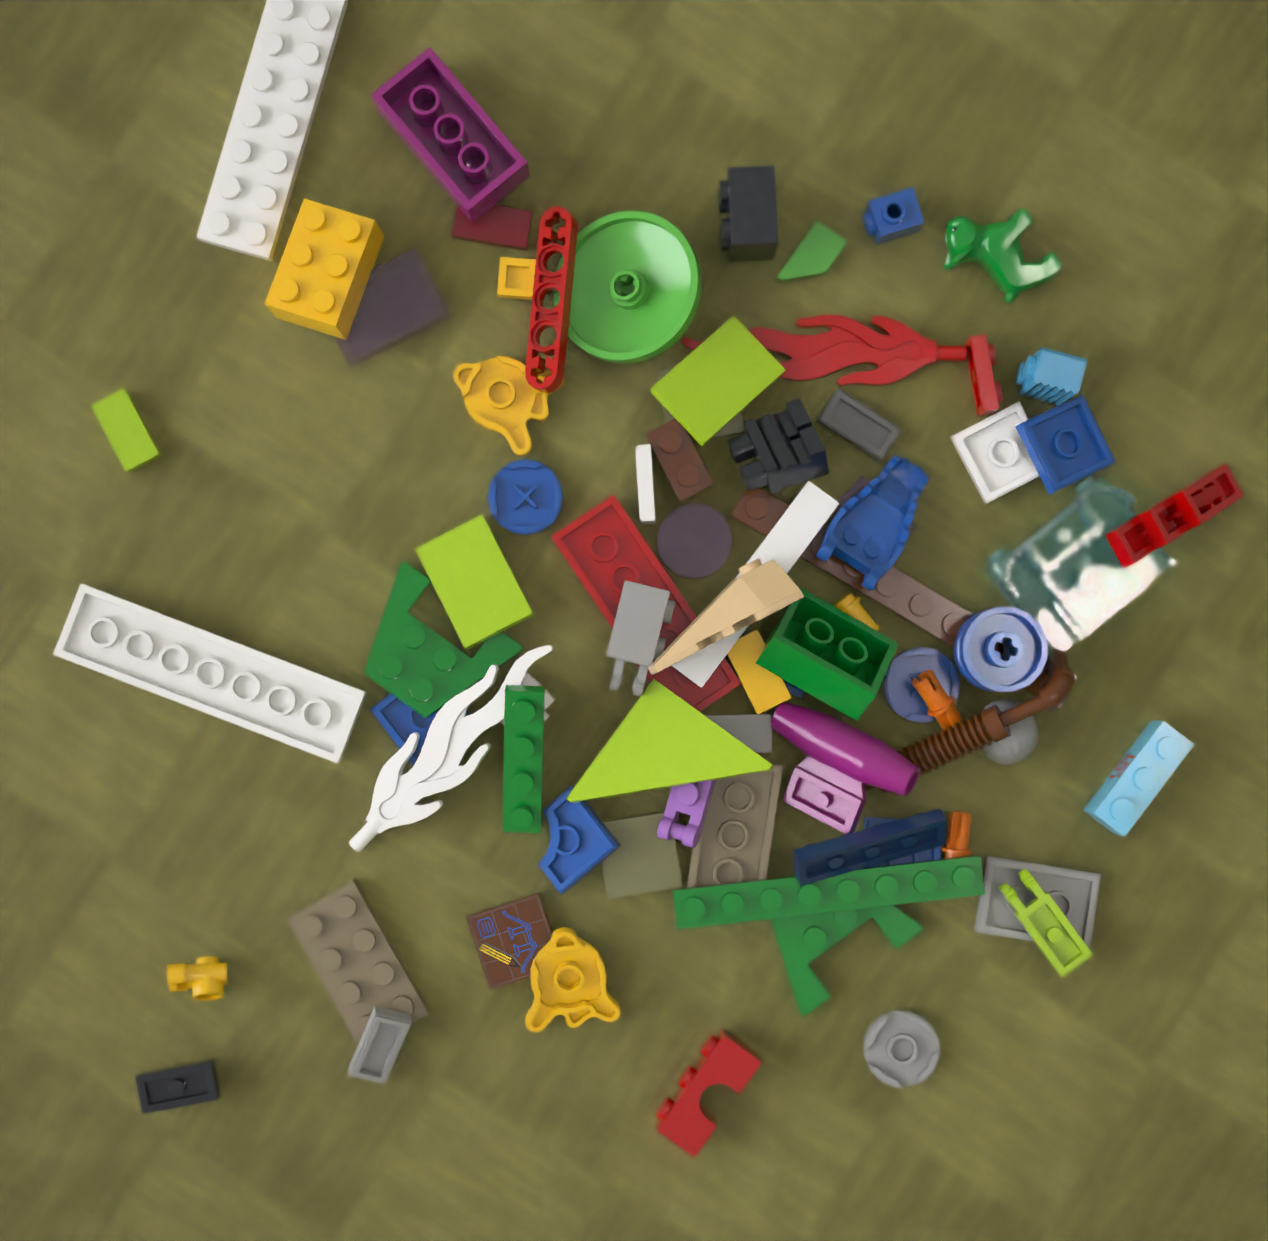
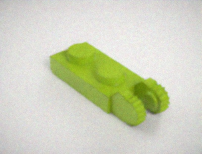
M1024 868L1018 875L1023 885L1035 896L1033 900L1024 906L1012 886L1005 882L998 888L1016 911L1014 914L1058 975L1063 978L1092 957L1093 953L1050 894L1043 891L1029 871Z

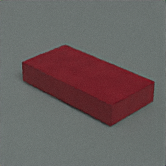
M494 205L472 223L457 206L452 238L527 251L533 212Z

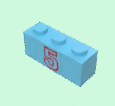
M1151 720L1083 811L1113 834L1125 837L1195 744L1165 721Z

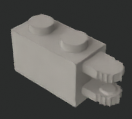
M624 581L606 654L607 657L616 659L609 689L618 691L624 675V663L627 661L640 665L632 689L633 695H642L648 667L664 651L666 639L660 638L659 635L662 622L667 624L671 622L675 601L668 600L670 591Z

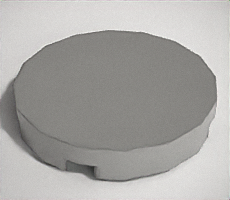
M891 1010L879 1015L869 1025L863 1039V1055L870 1071L881 1082L895 1088H905L904 1086L918 1085L924 1082L935 1071L940 1059L939 1040L933 1026L922 1015L910 1010Z

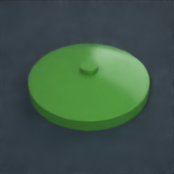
M643 211L612 213L586 226L577 234L568 337L591 356L617 364L637 363L648 360L663 353L675 344L692 323L702 294L701 266L689 240L666 219ZM563 255L559 261L556 271H558L563 266ZM553 290L554 307L560 301V293L556 290Z

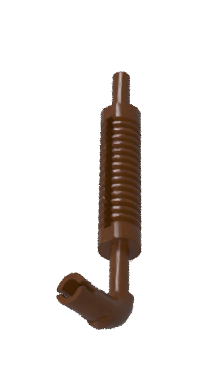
M1053 649L1051 651L1054 659L1051 660L1048 653V659L1044 666L1048 681L1045 682L1046 686L1039 691L1040 695L1003 712L995 704L982 710L980 715L978 713L974 714V718L969 716L967 721L963 719L960 721V724L958 722L954 723V728L950 725L947 727V730L943 728L940 730V733L938 731L935 732L934 737L930 734L927 736V739L922 738L921 742L917 740L914 742V745L909 744L907 748L904 746L901 748V751H896L920 768V775L923 776L926 774V771L928 773L932 772V768L937 770L939 765L943 767L946 765V762L948 764L952 763V759L956 761L959 759V756L961 758L965 757V753L970 755L972 750L976 752L979 750V747L983 749L986 744L988 746L992 745V740L998 742L1011 736L1010 725L1045 709L1050 712L1068 698L1075 683V675L1069 669L1066 654L1061 650ZM865 784V791L874 788V786ZM880 788V790H881L883 793L888 792L887 790H884V789H881V788Z

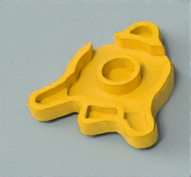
M497 356L483 362L479 361L474 364L462 363L458 365L454 370L453 379L455 384L461 389L469 415L476 423L487 430L502 434L517 456H525L530 453L532 441L527 423L531 419L539 422L548 419V397L551 393H542L530 386L525 377L526 365L509 356ZM549 369L544 370V372L538 373L537 378L544 383V378L551 376L552 371ZM563 378L562 384L560 385V387H559L557 390H559V389L563 386V384H564V378Z
M568 927L556 929L552 933L550 941L537 953L530 968L534 1001L525 1016L526 1028L532 1032H541L557 1015L565 1016L566 1024L571 1028L579 1027L591 1017H597L606 1022H614L620 1017L621 1008L606 988L607 974L601 954L593 945L579 938L573 929Z

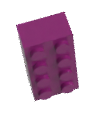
M431 47L427 48L371 94L377 111L472 223L530 177L528 162Z

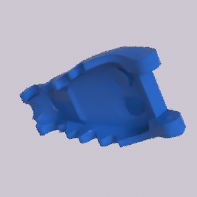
M894 455L885 465L879 476L870 481L858 495H854L837 512L827 528L816 557L826 562L832 554L864 574L861 586L868 591L873 590L879 580L892 568L905 548L910 534L909 526L915 516L917 500L929 480V475L925 474L920 466L912 464L908 458Z

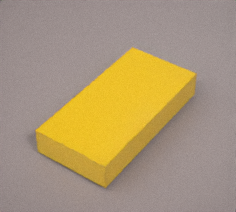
M758 629L739 638L727 653L757 715L792 698L781 677L756 664L765 646Z

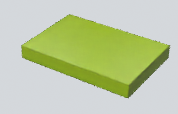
M733 315L651 388L650 392L701 446H704L783 375L785 369Z
M483 514L415 548L466 650L534 616Z

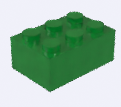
M799 587L804 597L783 609L756 664L857 721L876 697L899 643Z

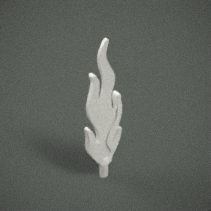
M553 646L538 647L526 652L517 659L494 698L477 712L466 716V711L470 704L480 698L494 684L499 670L496 664L490 666L481 681L445 703L430 725L421 753L413 768L408 773L403 774L404 766L415 752L420 739L418 732L410 734L403 747L385 763L379 773L374 788L371 808L366 817L368 822L349 841L350 846L355 851L361 852L378 833L381 834L391 827L420 821L432 815L443 806L442 800L425 804L418 802L424 797L458 786L477 770L484 756L491 748L490 743L480 746L465 765H460L471 744L484 731L504 719L506 685H522L527 670L536 660L551 652Z

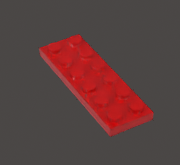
M614 494L550 536L612 629L625 580L670 591L668 600L675 601V606L670 624L662 622L659 635L660 638L666 639L664 651L696 619V615ZM725 658L702 688L672 666L651 675L648 669L646 675L649 684L655 679L699 712L742 684Z

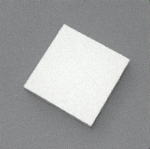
M1020 401L950 437L984 504L1039 477L1015 427L1029 420Z

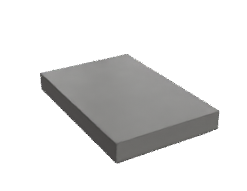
M985 855L983 867L985 895H979L974 927L975 932L1034 941L1014 913L1016 911L998 888L1006 882L1016 891L1018 898L1025 906L1035 898L1020 881L1018 873L1025 868L1042 890L1050 894L1090 949L1101 874Z

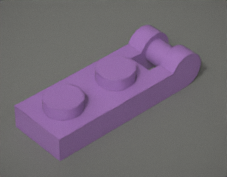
M716 780L671 787L664 815L658 825L657 837L668 841L672 838L682 841L684 846L695 848L701 836ZM680 812L691 815L687 826L677 823Z

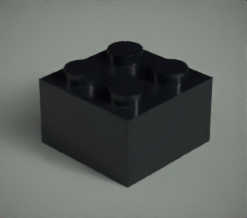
M775 165L728 167L726 180L719 181L718 212L719 214L726 213V218L721 219L720 251H727L728 262L767 261L774 258L778 245Z

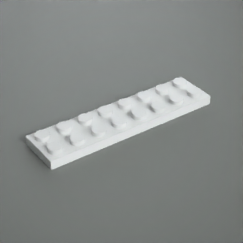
M349 0L266 1L196 236L199 241L272 261Z
M82 583L79 586L53 655L335 763L341 762L367 694L364 690Z

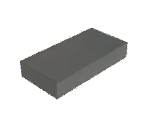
M839 388L817 420L818 423L878 462H881L902 430Z

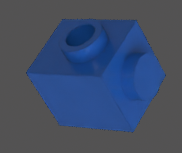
M913 187L869 200L865 208L866 213L862 214L865 232L867 236L873 235L876 245L917 233L925 223Z

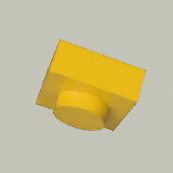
M500 257L497 289L499 298L532 300L536 259Z

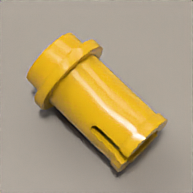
M851 592L833 605L876 631L880 628L859 603L861 598L859 596L855 597Z

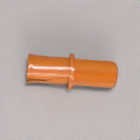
M926 670L917 675L921 681L914 678L911 684L927 705V714L930 717H935L941 728L945 730L950 725L954 728V723L956 722L960 724L963 718L954 706L955 699L953 696L947 695L933 670Z
M958 810L949 813L946 845L941 846L944 858L971 855L972 850L968 849L972 819L970 813Z

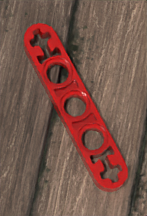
M559 206L546 210L541 216L539 224L525 377L528 384L542 393H551L557 390L564 378L578 222L569 211ZM561 218L566 225L559 227L557 234L552 229V226L557 225ZM560 240L565 245L557 244V241ZM554 254H562L564 257L563 266L556 272H549L547 269L548 259ZM553 290L559 291L560 301L558 305L553 309H545L543 305L545 295ZM550 327L555 328L557 337L554 343L547 347L541 346L540 335L543 330ZM539 354L547 355L546 360L541 358ZM546 366L552 373L551 376L544 378L543 383L537 376L538 373L544 372Z

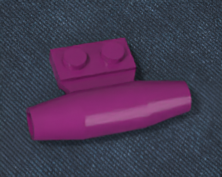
M784 701L778 706L772 717L771 728L808 755L806 759L795 767L782 801L845 834L854 833L867 800L865 784L908 796L918 781L920 775V768L882 740L829 714Z

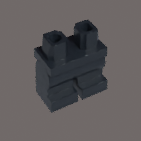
M800 398L785 403L786 410L783 412L766 414L757 421L754 418L744 421L746 433L727 440L730 454L736 464L751 458L755 459L754 462L739 467L747 491L767 485L772 495L782 491L781 487L794 486L829 474L826 450L814 426H812V422Z

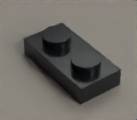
M214 1059L143 1072L135 1076L142 1114L214 1101L221 1097Z

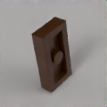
M676 418L645 433V437L648 443L651 444V449L679 503L714 485L686 429Z

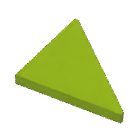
M653 679L566 799L571 803L599 798L604 799L653 789L658 790L708 780L713 781L757 772H768L773 769L774 765Z

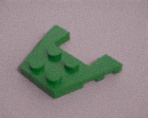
M403 561L399 566L364 669V675L420 716L427 719L439 711L453 697L483 679L491 665L496 664L499 668L510 659L519 655L523 650V646L501 632L486 640L474 657L470 658L409 614L430 586L431 580Z
M894 905L770 919L798 1010L803 1017L831 997L808 964L870 918L875 920L896 950L923 931V927Z

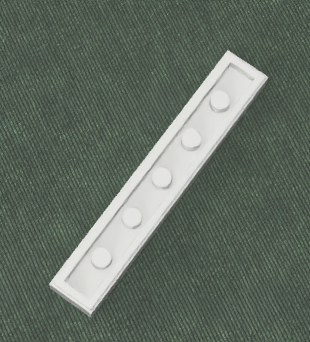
M808 481L746 564L759 558L763 565L774 559L787 574L839 503ZM748 626L706 646V648L671 666L702 688Z

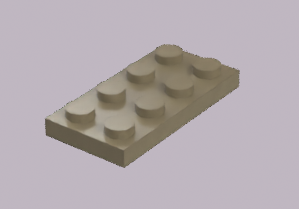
M772 764L774 767L768 772H757L716 780L699 842L695 848H692L686 888L766 879L783 769L782 765Z
M355 879L287 918L288 923L357 1045L374 1006L411 1014L412 1023L429 1014L430 1010Z

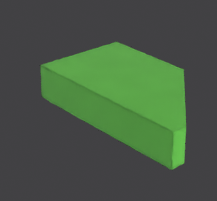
M816 220L778 274L776 280L782 283L793 279L825 275L848 241Z

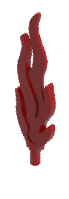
M820 315L797 319L796 326L800 328L827 327L831 330L817 335H793L762 327L748 330L767 351L781 353L791 358L788 361L779 362L785 369L783 375L779 377L781 379L810 381L825 377L849 366L873 364L878 367L871 371L852 372L840 377L837 385L841 387L847 385L885 386L898 382L927 365H934L936 360L966 361L967 356L966 346L936 345L937 341L929 340L907 325L883 316H873L870 322L887 335L879 334L856 320L841 315ZM685 337L682 339L683 345L692 351L702 343Z

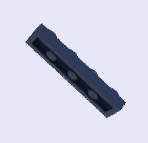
M936 809L794 849L796 879L799 885L802 886L943 846L946 842V818L941 809Z

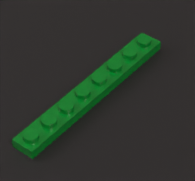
M980 855L865 867L802 886L799 885L794 875L672 889L677 930L985 895Z

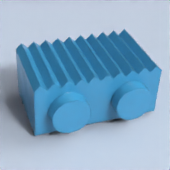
M1041 347L1035 354L1029 355L1026 362L1019 364L1015 384L1020 385L1018 390L1020 397L1026 395L1027 398L1033 396L1034 400L1040 398L1042 403L1047 400L1049 404L1055 402L1056 406L1061 405L1079 393L1087 359Z

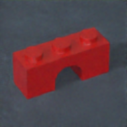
M723 1028L717 1036L712 1033L707 1038L699 1051L703 1057L695 1068L689 1065L677 1082L681 1087L673 1099L667 1096L655 1113V1116L659 1118L656 1122L657 1131L694 1158L717 1127L716 1117L707 1112L700 1104V1098L704 1090L714 1084H724L740 1094L762 1064L758 1053Z

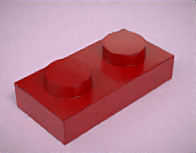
M986 334L970 336L964 345L967 347L966 357L977 417L991 415L999 409L998 404L1002 403L1003 400L1001 384L999 381H994L992 366L996 365L995 349L992 343H987Z

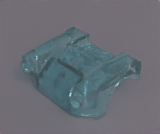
M1089 475L1073 488L1077 495L1072 498L1073 500L1020 542L1014 549L1011 548L1007 551L1001 546L985 559L989 566L983 571L1009 605L1030 613L1042 626L1048 640V653L1051 660L1054 659L1051 650L1058 649L1064 652L1077 641H1081L1086 636H1089L1147 589L1154 578L1164 570L1172 568L1177 564L1171 556L1161 548H1158L1135 564L1126 568L1122 567L1105 534L1135 516L1133 504L1137 500L1124 488L1113 487L1103 476L1095 480L1092 475Z

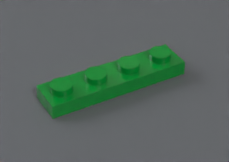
M506 685L503 832L541 834L545 686Z

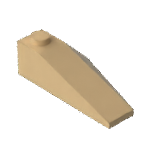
M758 558L740 567L739 571L742 576L731 581L648 667L651 675L803 598L802 591L774 559L762 565Z

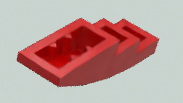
M1224 463L1138 513L1105 534V537L1122 567L1126 568L1135 564L1154 550L1169 544L1188 530L1203 524L1242 498L1244 494L1228 465Z

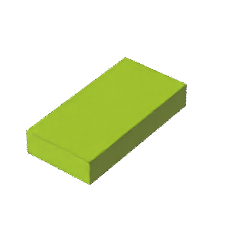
M122 388L91 405L125 472L131 473L162 456L126 388Z

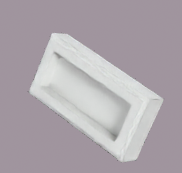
M651 444L637 445L635 452L640 523L642 525L655 524Z

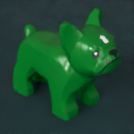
M1024 207L1012 214L1007 222L982 225L961 215L952 218L946 224L944 241L948 255L943 265L944 269L948 270L965 262L979 263L988 272L999 289L1006 294L1005 302L1007 303L1013 302L1021 293L1048 282L1063 265L1053 251L1041 258L1037 263L1024 262L1018 238L1034 222Z

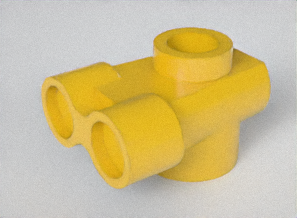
M205 956L197 958L196 964H167L169 991L177 992L192 989L194 1000L212 1001L224 997V985H228L227 963H219V958L215 956Z

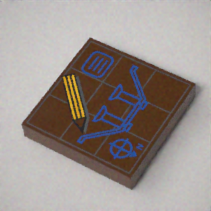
M540 892L466 916L490 990L531 977L530 968L533 959L550 941L553 933Z

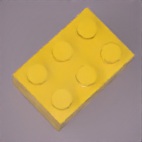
M304 198L264 303L277 319L347 340L385 237L374 219Z

